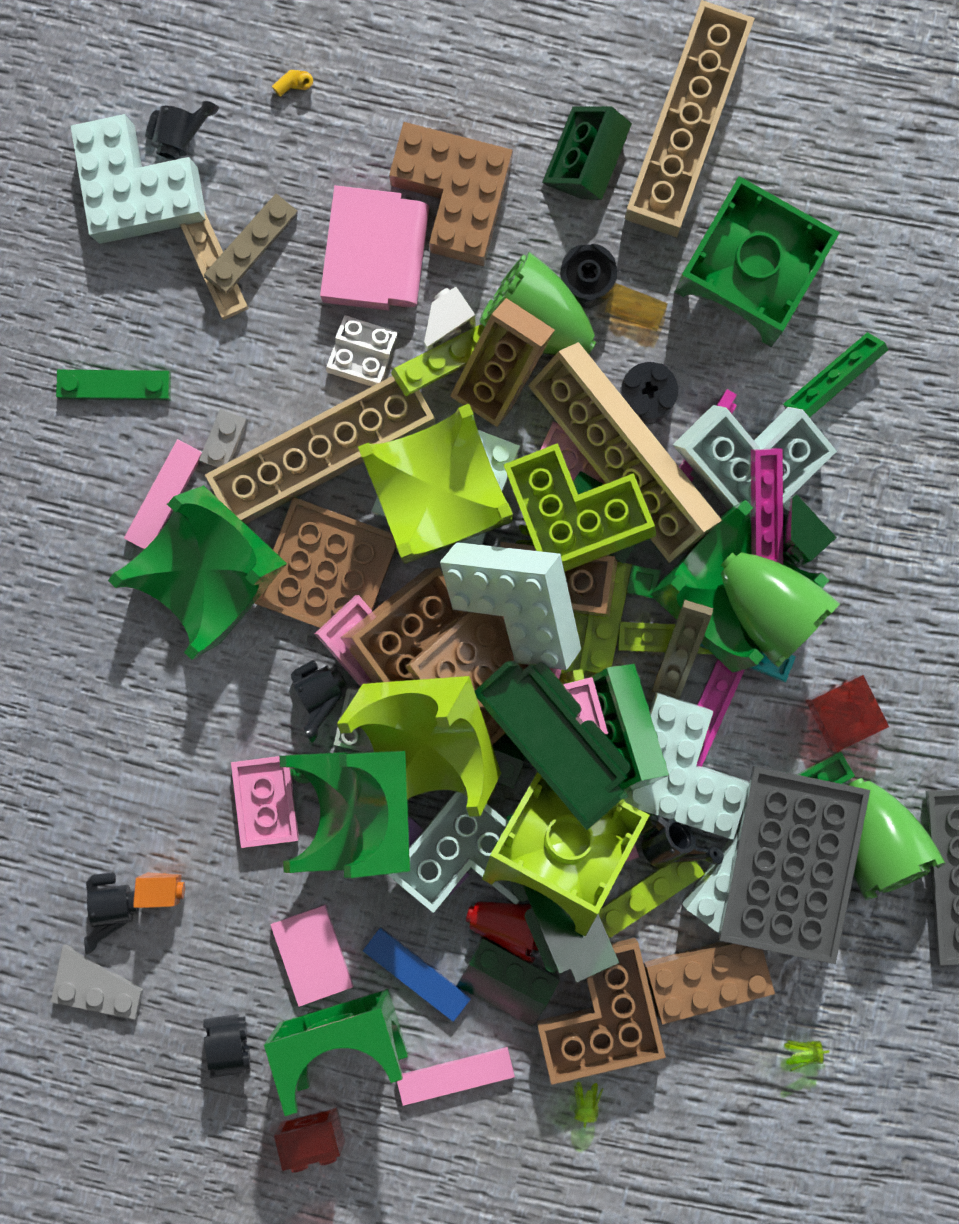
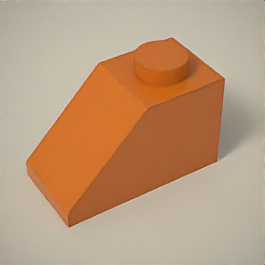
M147 872L136 877L133 907L176 906L180 903V899H184L185 882H181L182 875Z

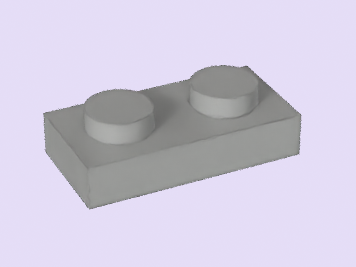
M220 408L199 461L215 468H219L232 461L248 420Z

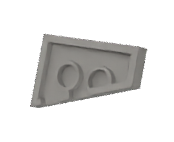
M64 944L51 1003L135 1020L138 1016L143 989L120 975L108 971L96 964V961L89 957H84L74 951V948Z

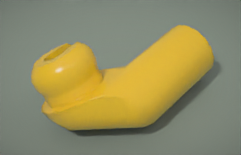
M289 70L271 87L281 97L290 88L299 90L309 89L313 85V78L306 71Z

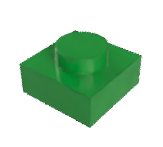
M632 565L626 593L654 599L650 594L657 587L660 570Z

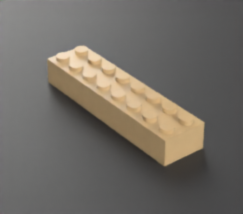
M701 0L624 217L625 220L677 237L755 18Z
M579 342L558 351L528 385L606 484L634 473L656 529V536L650 539L669 563L687 552L722 521Z
M393 376L205 474L216 497L243 523L247 524L291 501L293 497L296 498L364 462L358 446L368 442L370 444L386 443L415 434L436 424L435 418L420 390L406 397Z

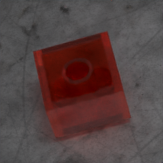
M856 675L805 700L832 752H839L889 727L864 675Z
M337 1108L282 1121L274 1135L282 1171L291 1169L292 1173L307 1169L309 1164L319 1162L320 1165H328L337 1161L336 1157H340L345 1143Z

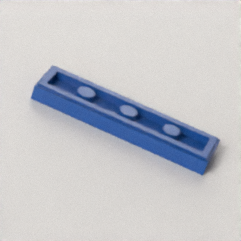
M382 927L378 929L363 949L364 953L453 1022L471 1000L468 994Z

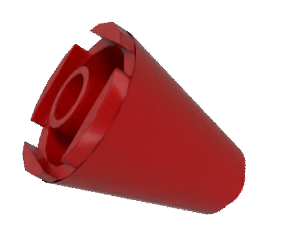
M477 901L475 906L471 905L469 907L466 922L470 923L469 928L472 931L527 962L533 963L536 957L531 955L533 950L538 951V948L525 920V912L532 908L530 904Z

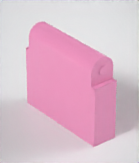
M334 185L320 292L322 302L388 311L390 305L416 307L429 205L421 201L402 199V193Z

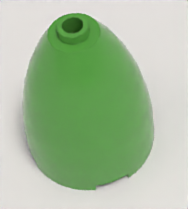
M530 252L526 256L523 254L509 270L493 296L494 301L492 299L488 301L479 320V323L486 326L491 314L507 298L555 330L543 351L544 354L555 356L558 351L578 342L589 354L596 344L593 340L595 336L594 331L579 301L561 278Z
M741 552L737 556L734 553L730 554L721 564L724 568L721 572L724 589L739 622L757 647L777 668L840 605L837 600L816 583L776 561Z
M863 778L848 784L849 786L870 790L854 870V877L865 900L876 898V891H879V893L892 892L928 875L931 872L929 867L932 865L933 867L940 868L946 864L924 827L894 796L871 781L864 782Z

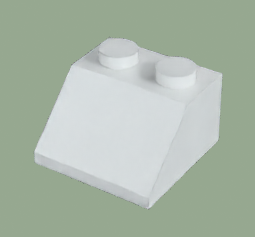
M457 287L451 290L446 288L434 297L435 301L431 305L424 340L426 352L476 327L475 314Z

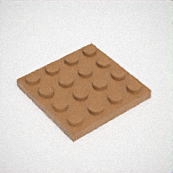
M293 497L273 549L287 565L254 604L319 628L328 622L355 595H359L373 611L397 547L394 537L390 532Z
M474 612L464 613L405 667L415 680L470 676L475 691L505 662L515 661L504 616ZM517 663L523 670L529 666ZM477 699L491 744L493 745L505 734V731Z

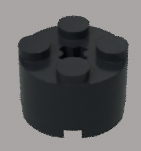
M598 244L575 246L565 255L559 277L582 307L587 309L593 308L605 302L613 292L617 279L615 258L609 250ZM590 272L593 274V278L585 279L583 277V274L588 275Z
M644 362L632 367L626 373L619 393L644 424H654L664 419L673 408L678 397V383L673 373L665 364ZM645 388L654 392L652 398H649L647 394H642Z
M239 1014L203 1019V1029H206L207 1037H204L207 1067L208 1071L210 1070L209 1077L217 1078L246 1073L247 1069H251L249 1045L243 1046V1040H247L246 1017H239Z

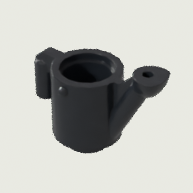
M203 101L202 107L195 113H190L174 106H161L160 110H155L150 115L145 137L152 139L151 145L157 149L156 153L159 156L170 160H177L179 156L187 155L190 141L207 117L217 113L219 106L210 101Z
M311 660L295 669L291 674V679L299 698L310 715L307 726L303 728L307 737L313 743L318 736L319 727L339 700L345 697L342 690L348 688L338 668L331 670L326 665L318 670L317 663Z
M659 815L650 816L640 833L646 834L653 828H656L643 838L641 846L646 860L657 868H665L675 862L708 861L718 865L722 863L724 858L723 852L717 847L710 849L696 847L694 833L691 828L686 824L677 822L674 818L666 821Z
M114 872L94 874L87 879V911L90 925L94 929L89 936L84 938L86 954L94 951L100 941L128 922H132L133 914L139 913V908L133 907L135 891H131L128 884L98 888L100 885L115 884L116 875Z

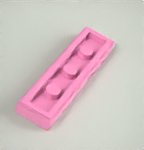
M177 439L124 539L143 549L155 539L173 512L167 504L173 496L183 493L200 462L201 451Z
M508 1047L403 1073V1080L397 1081L404 1106L514 1078L515 1074Z

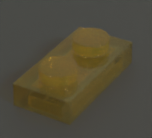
M615 283L605 312L657 332L668 303Z

